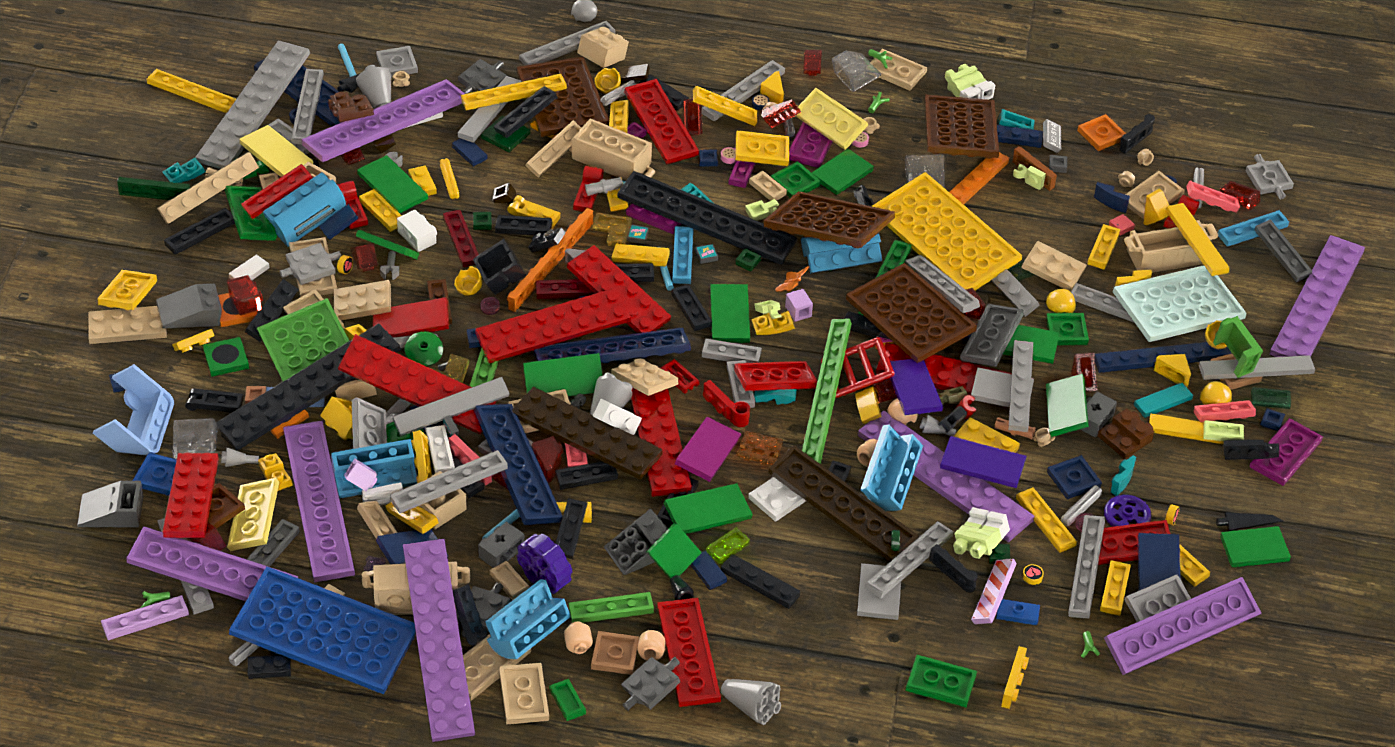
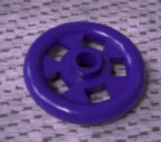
M1115 496L1104 507L1105 519L1112 527L1129 525L1128 522L1135 521L1136 524L1151 521L1152 515L1149 506L1136 496ZM1127 503H1132L1135 507L1127 505ZM1116 504L1121 506L1118 510L1113 508ZM1138 512H1143L1144 517H1138ZM1117 515L1121 519L1119 522L1114 518Z

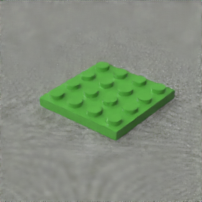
M328 298L257 328L282 382L349 342Z

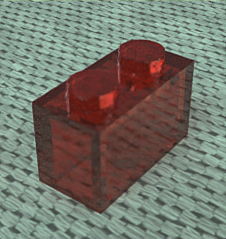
M249 275L227 281L229 297L240 316L262 310V293L260 290L258 291L256 282L251 281Z

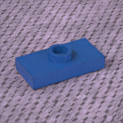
M1002 599L997 610L996 619L1037 625L1040 605Z

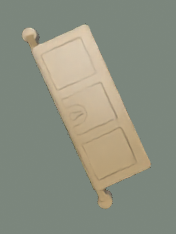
M589 119L572 138V147L569 151L572 152V159L591 167L602 168L604 172L616 177H622L625 181L633 171L643 174L648 170L645 175L650 178L655 174V170L649 167L652 158V143L593 119Z
M1197 220V223L1209 240L1218 237L1213 224H1201L1200 220ZM1178 227L1138 234L1135 230H1132L1129 237L1124 238L1127 246L1126 250L1137 270H1152L1153 273L1203 265ZM1204 228H1207L1210 236H1208Z
M448 562L452 590L458 588L460 584L470 582V569L468 567H459L457 562ZM406 564L373 565L374 570L362 573L363 587L374 588L375 608L392 615L413 614ZM458 572H462V579H458ZM370 576H374V583H371Z

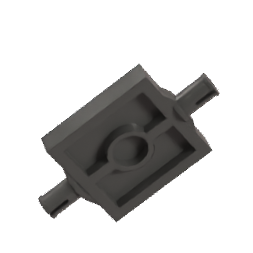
M479 59L458 76V82L466 87L462 92L468 94L496 88L507 76L499 70L504 67L503 62L498 61L495 65H490Z
M498 582L495 583L490 591L473 586L471 589L477 611L480 614L482 626L488 632L485 621L510 603V598L499 595L503 585L501 583L498 584ZM456 611L457 621L461 622L458 612ZM463 630V631L461 632V634H462V636L466 637V636H465V633H464V630Z
M653 657L649 658L621 684L623 689L631 695L622 706L629 711L636 703H639L651 710L681 682L679 677L672 672L680 664V661L673 657L672 660L664 665Z

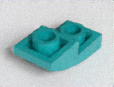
M193 158L182 166L177 162L162 172L169 182L182 183L205 173V170L199 161Z
M755 390L754 398L756 403L775 399L777 405L789 404L796 400L797 390Z
M1134 455L1120 463L1118 467L1119 473L1112 479L1111 493L1115 496H1118L1131 480L1136 461Z

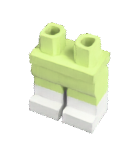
M966 64L960 65L957 73L952 69L945 73V79L948 82L947 89L955 97L988 100L994 96L995 84L992 81L988 82L981 72L977 71L975 66L968 67Z
M973 507L969 512L970 517L967 522L954 533L956 541L953 547L956 554L962 555L965 551H970L974 558L980 559L983 554L991 555L992 549L999 544L1010 528L1006 514L989 512L988 510Z

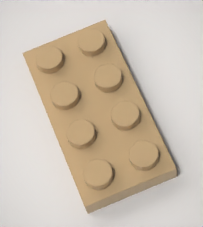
M157 306L138 307L134 310L89 311V344L167 338V328H162Z

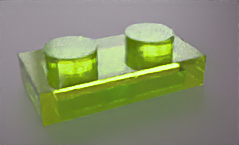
M736 527L707 546L706 551L717 563L721 564L731 554H736L749 545L750 539Z

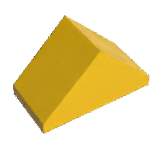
M776 71L761 83L760 94L766 95L770 100L769 102H774L779 107H783L784 92L780 73Z
M1157 189L1146 196L1144 225L1161 221L1169 216L1166 208L1170 205L1161 189Z
M1185 354L1159 355L1156 358L1154 371L1177 384L1183 382L1188 387L1191 372Z

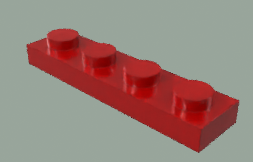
M300 164L241 203L247 214L254 219L263 213L264 210L311 180L312 175Z

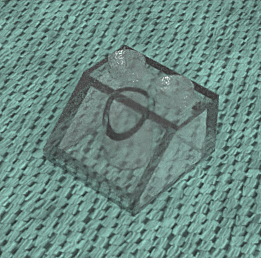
M845 50L831 58L834 73L852 92L881 76V73L862 53Z
M944 154L905 156L907 183L926 172L944 187Z
M213 418L174 420L173 459H177L178 453H215L217 447V423Z

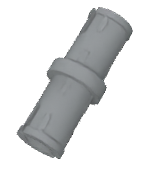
M621 177L610 180L602 179L597 183L585 184L587 196L597 193L606 194L608 191L621 189L623 184Z

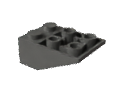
M118 481L82 494L77 526L139 527L144 498L141 481Z
M649 509L603 547L623 575H627L655 562L646 551L668 528L655 512Z

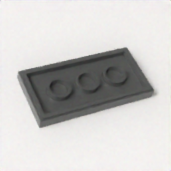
M988 304L977 324L976 331L972 333L960 355L961 361L996 367L1024 315L1023 309Z

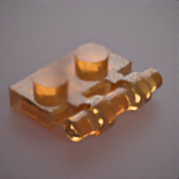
M745 431L740 449L737 451V457L744 458L745 461L749 462L750 460L758 461L766 466L767 464L773 465L779 457L783 446V439Z

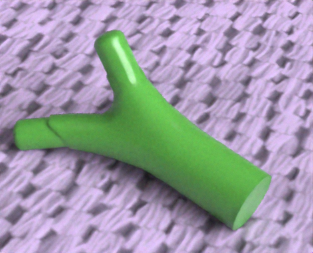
M870 49L868 55L880 60L885 69L888 68L885 60H892V57L885 55L887 51L880 53Z
M879 92L877 97H872L873 103L868 108V111L874 113L880 104L889 102L890 99H880L882 92Z
M144 591L142 595L148 600L140 608L158 601L170 599V592L152 594Z
M1088 631L1084 632L1085 648L1081 657L1085 658L1089 651H1093L1099 656L1100 652L1094 646L1091 633Z

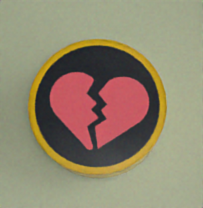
M347 255L341 256L337 263L338 272L348 274L353 266V258Z
M1170 505L1165 518L1168 524H1175L1179 514V506Z
M1031 564L1024 568L1023 579L1026 583L1036 585L1043 580L1044 572L1038 565Z

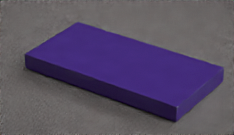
M913 359L890 361L895 373L890 380L904 415L942 411L943 405L924 360L918 364Z
M950 436L940 468L1017 488L1027 456Z

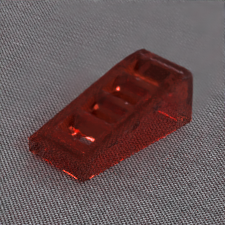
M793 100L761 110L762 118L771 129L801 113L800 108Z
M1230 181L1220 189V192L1237 198L1239 204L1248 210H1252L1260 203V191Z
M890 379L870 385V387H874L879 403L897 398Z

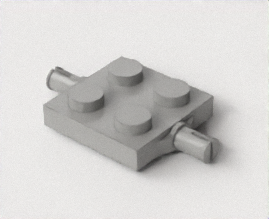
M1261 154L1255 155L1254 159L1257 163L1248 165L1246 173L1259 194L1275 192L1280 200L1281 198L1284 199L1286 195L1283 190L1293 189L1294 183L1280 160L1264 161Z
M321 243L286 254V260L290 268L280 270V275L282 278L293 275L298 279L300 285L335 274V267L331 261L340 259L341 253L338 251L328 254Z

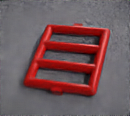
M880 337L846 349L843 368L850 385L841 389L837 387L835 398L894 376L895 373L890 362V354L886 351ZM874 346L877 347L885 368V372L877 375L874 374L865 351ZM856 353L859 354L867 375V379L859 382L856 381L848 360V356Z

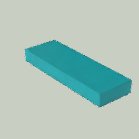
M1182 382L1135 400L1134 406L1146 418L1150 414H1156L1192 400L1193 394Z

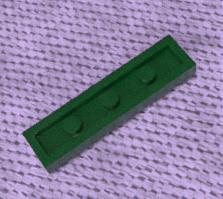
M119 177L117 180L119 195L171 200L191 187L190 184Z

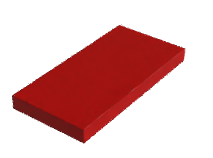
M447 297L391 307V312L373 315V327L379 323L393 338L412 336L422 331L435 332L449 329Z
M806 361L734 364V371L745 391L816 388L818 382Z
M1167 520L1104 528L1098 565L1110 564L1111 560L1117 562L1138 560V534H1170Z

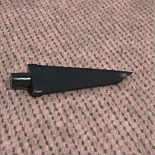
M359 74L340 80V86L337 87L338 92H354L358 88L356 77Z
M1225 512V518L1216 519V525L1227 526L1228 531L1283 522V520L1274 515Z

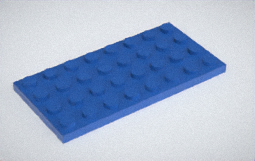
M266 566L230 627L229 635L384 694L416 635L415 624L411 621Z

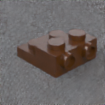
M337 92L328 99L329 109L332 110L333 116L337 117L339 122L374 115L373 107L366 95L359 94L350 98L347 92Z
M1125 409L1115 415L1110 424L1100 429L1097 436L1121 457L1126 459L1152 442L1154 429L1150 423H1144L1140 420L1137 412Z
M220 483L214 486L207 526L213 531L245 510L244 503Z

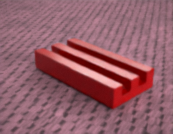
M675 359L660 368L678 377V385L675 386L684 394L688 393V389L691 391L694 389V386H699V380Z

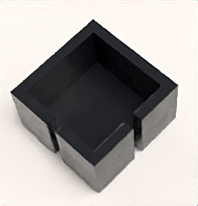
M504 239L473 258L484 282L495 295L509 287L508 283L514 284L526 276L514 251Z

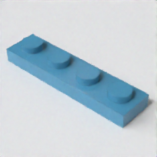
M1279 210L1218 230V236L1228 247L1259 237L1254 231L1255 226L1270 219L1279 230L1288 227L1289 221Z
M675 226L672 283L691 284L693 229L690 227Z

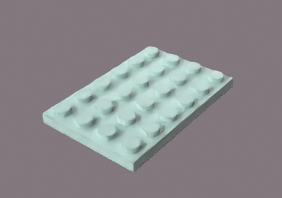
M1205 266L1115 286L1113 289L1114 295L1148 342L1205 329L1208 324L1216 320L1223 321L1226 318L1231 319L1236 316L1240 320L1245 319L1247 314L1219 276H1211Z

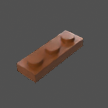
M1019 146L1014 149V164L1017 166L1022 164L1026 168L1032 166L1046 173L1044 187L1049 191L1055 188L1057 175L1052 170L1043 165L1022 147Z

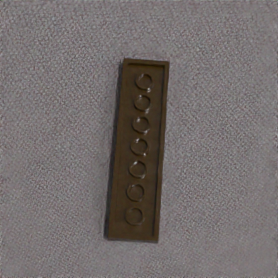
M535 387L512 409V412L517 415L520 421L639 480L644 477L663 455L661 448L618 427L609 425L593 417V415Z
M795 445L769 468L768 473L889 562L919 537L911 529ZM892 530H900L899 551L891 550Z

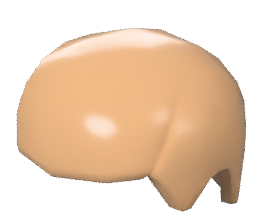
M898 398L893 400L887 409L888 414L894 420L900 421L904 425L910 421L915 423L918 414L904 415Z

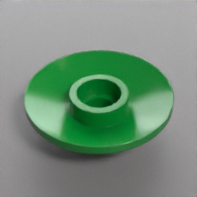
M426 331L417 332L407 340L405 354L407 358L429 367L441 359L443 345L435 334ZM421 345H427V348H421Z

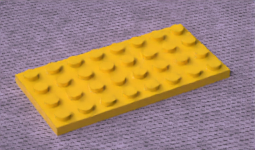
M926 172L871 206L895 211V218L887 227L905 243L911 244L914 251L926 258L970 294L997 277L1005 269H1009L1022 260V255Z

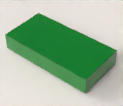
M569 679L549 686V690L566 721L586 714V709Z

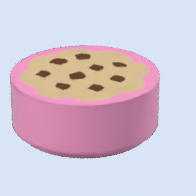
M862 132L852 142V145L859 148L867 146L869 141L868 134Z
M727 147L721 151V160L724 163L733 164L737 161L735 160V148Z

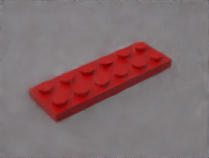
M657 79L625 87V95L666 165L699 155L698 147Z
M595 245L567 263V268L594 294L618 287L631 316V321L627 322V324L636 333L656 331L671 320L669 313Z
M178 453L162 531L163 538H205L219 461L218 453Z
M698 598L657 602L668 659L670 661L673 657H676L680 661V664L672 670L681 681L675 687L679 707L721 702V694Z

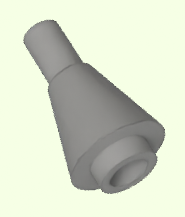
M930 415L922 418L919 427L922 429V433H943L949 436H954L956 433V429L946 433V430L938 425L940 422Z
M226 448V451H222L221 463H225V467L245 463L258 464L259 456L246 455L245 453Z

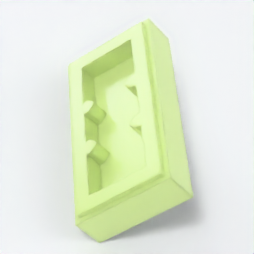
M1205 420L1203 439L1216 441L1244 440V425Z

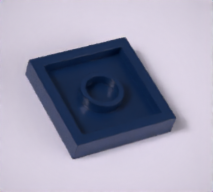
M1082 455L1055 464L1047 469L1048 475L1067 500L1087 493L1095 485L1101 488L1102 482Z

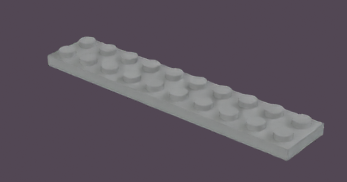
M277 41L195 157L199 163L221 169L239 157L244 149L240 144V138L257 131L310 55L308 48Z

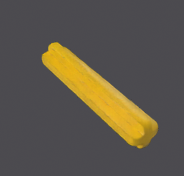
M447 158L441 159L440 167L451 199H458L459 190L450 161Z

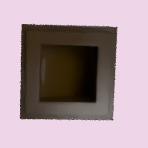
M392 133L373 141L380 153L396 145Z
M510 183L494 188V203H513L516 197V190Z

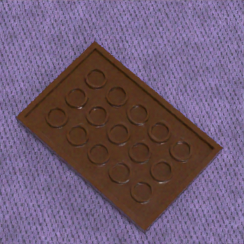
M584 57L517 67V75L521 82L562 74L567 84V89L555 91L557 94L556 100L534 116L541 137L559 134L573 120L581 128L589 119L609 126V118L603 103L600 101L601 98Z
M925 94L927 152L932 154L944 153L952 156H980L988 159L999 157L994 100Z
M798 191L764 219L763 222L764 227L775 231L781 230L789 234H799L804 237L817 238L821 241H831L839 245L845 244L853 248H862L895 218V211Z
M906 263L846 294V300L917 364L975 332L977 328L975 323Z

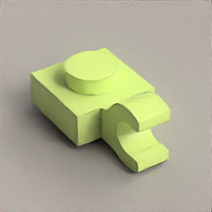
M1019 164L1018 170L1014 169L1013 176L1015 178H1025V183L1038 190L1044 186L1046 173L1032 166L1026 168L1022 164Z
M761 200L745 205V210L751 219L758 221L767 218L769 213L772 214L779 204L776 200H771L767 203H763Z
M769 300L755 303V311L763 315L769 313L772 319L781 317V314L778 313V310H780L779 302Z

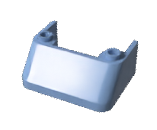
M133 364L112 376V379L126 390L124 401L133 410L128 427L125 428L115 419L95 429L93 434L119 453L155 454L160 450L174 406V400L170 393Z

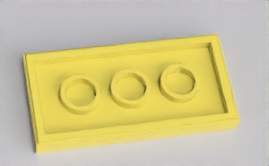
M817 88L793 111L794 116L844 150L868 126L864 119Z
M269 125L240 138V144L280 177L300 164L304 165L307 162L313 164V160Z
M277 478L240 485L238 499L244 503L245 510L233 517L227 545L230 551L267 544L279 487Z

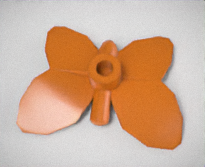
M809 266L798 273L788 272L786 274L787 280L779 285L775 291L793 290L798 286V282L801 281L800 277L808 270Z

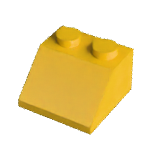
M331 397L320 416L326 421L325 424L338 432L337 435L344 440L353 439L352 401Z

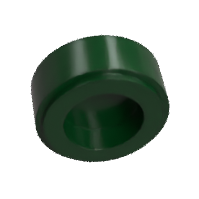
M900 530L891 531L892 551L900 550Z

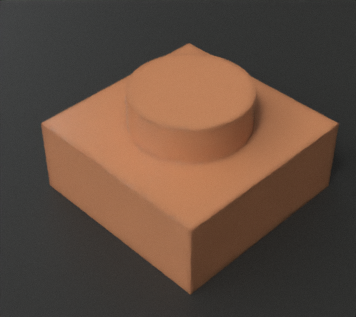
M247 386L245 405L264 394L267 390L266 386Z

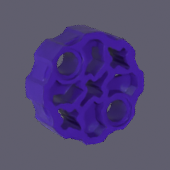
M533 534L517 547L518 554L516 556L518 563L531 583L535 584L539 580H546L550 592L555 594L571 582V573H573L571 564L567 561L565 553L559 545L555 544L548 536Z

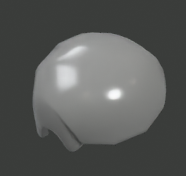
M577 0L573 4L571 16L574 15L576 21H591L597 15V7L591 0Z

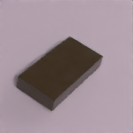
M648 64L620 67L616 68V70L620 74L621 83H626L631 80H647L650 67Z

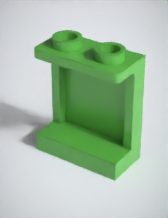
M1238 316L1224 319L1220 323L1213 344L1215 346L1221 343L1226 344L1238 361L1234 374L1239 378L1254 371L1263 350Z

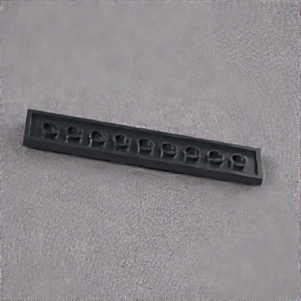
M636 171L631 173L617 194L619 199L743 250L752 251L780 265L784 263L797 242V237L764 227V224Z
M379 323L359 335L397 353L401 350L396 340ZM351 341L215 423L217 429L238 451L331 394L338 387L352 381L355 377L338 370Z

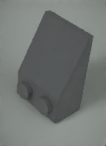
M195 284L156 299L162 328L220 325L222 308L215 284Z

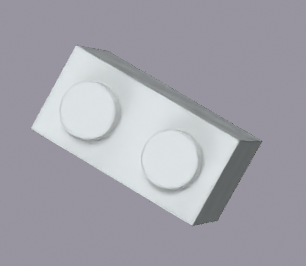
M416 210L397 218L398 232L417 252L436 244V228L430 225L426 218Z
M600 399L593 414V417L632 435L635 434L642 419L603 399Z

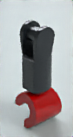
M971 395L965 396L955 409L938 425L942 426L946 430L945 432L948 433L963 419L970 418L976 411L974 407H970L975 398Z

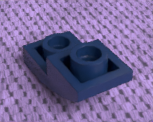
M1097 182L1094 198L1114 210L1126 213L1130 196L1114 192V186Z

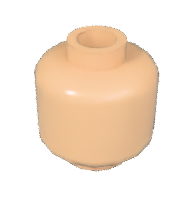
M869 439L857 449V458L863 466H869L878 440Z
M573 622L564 631L566 647L573 653H585L593 644L591 630L588 625L582 622Z
M655 630L643 632L639 637L637 647L640 657L644 660H648L651 657L659 660L665 650L666 642L664 636Z

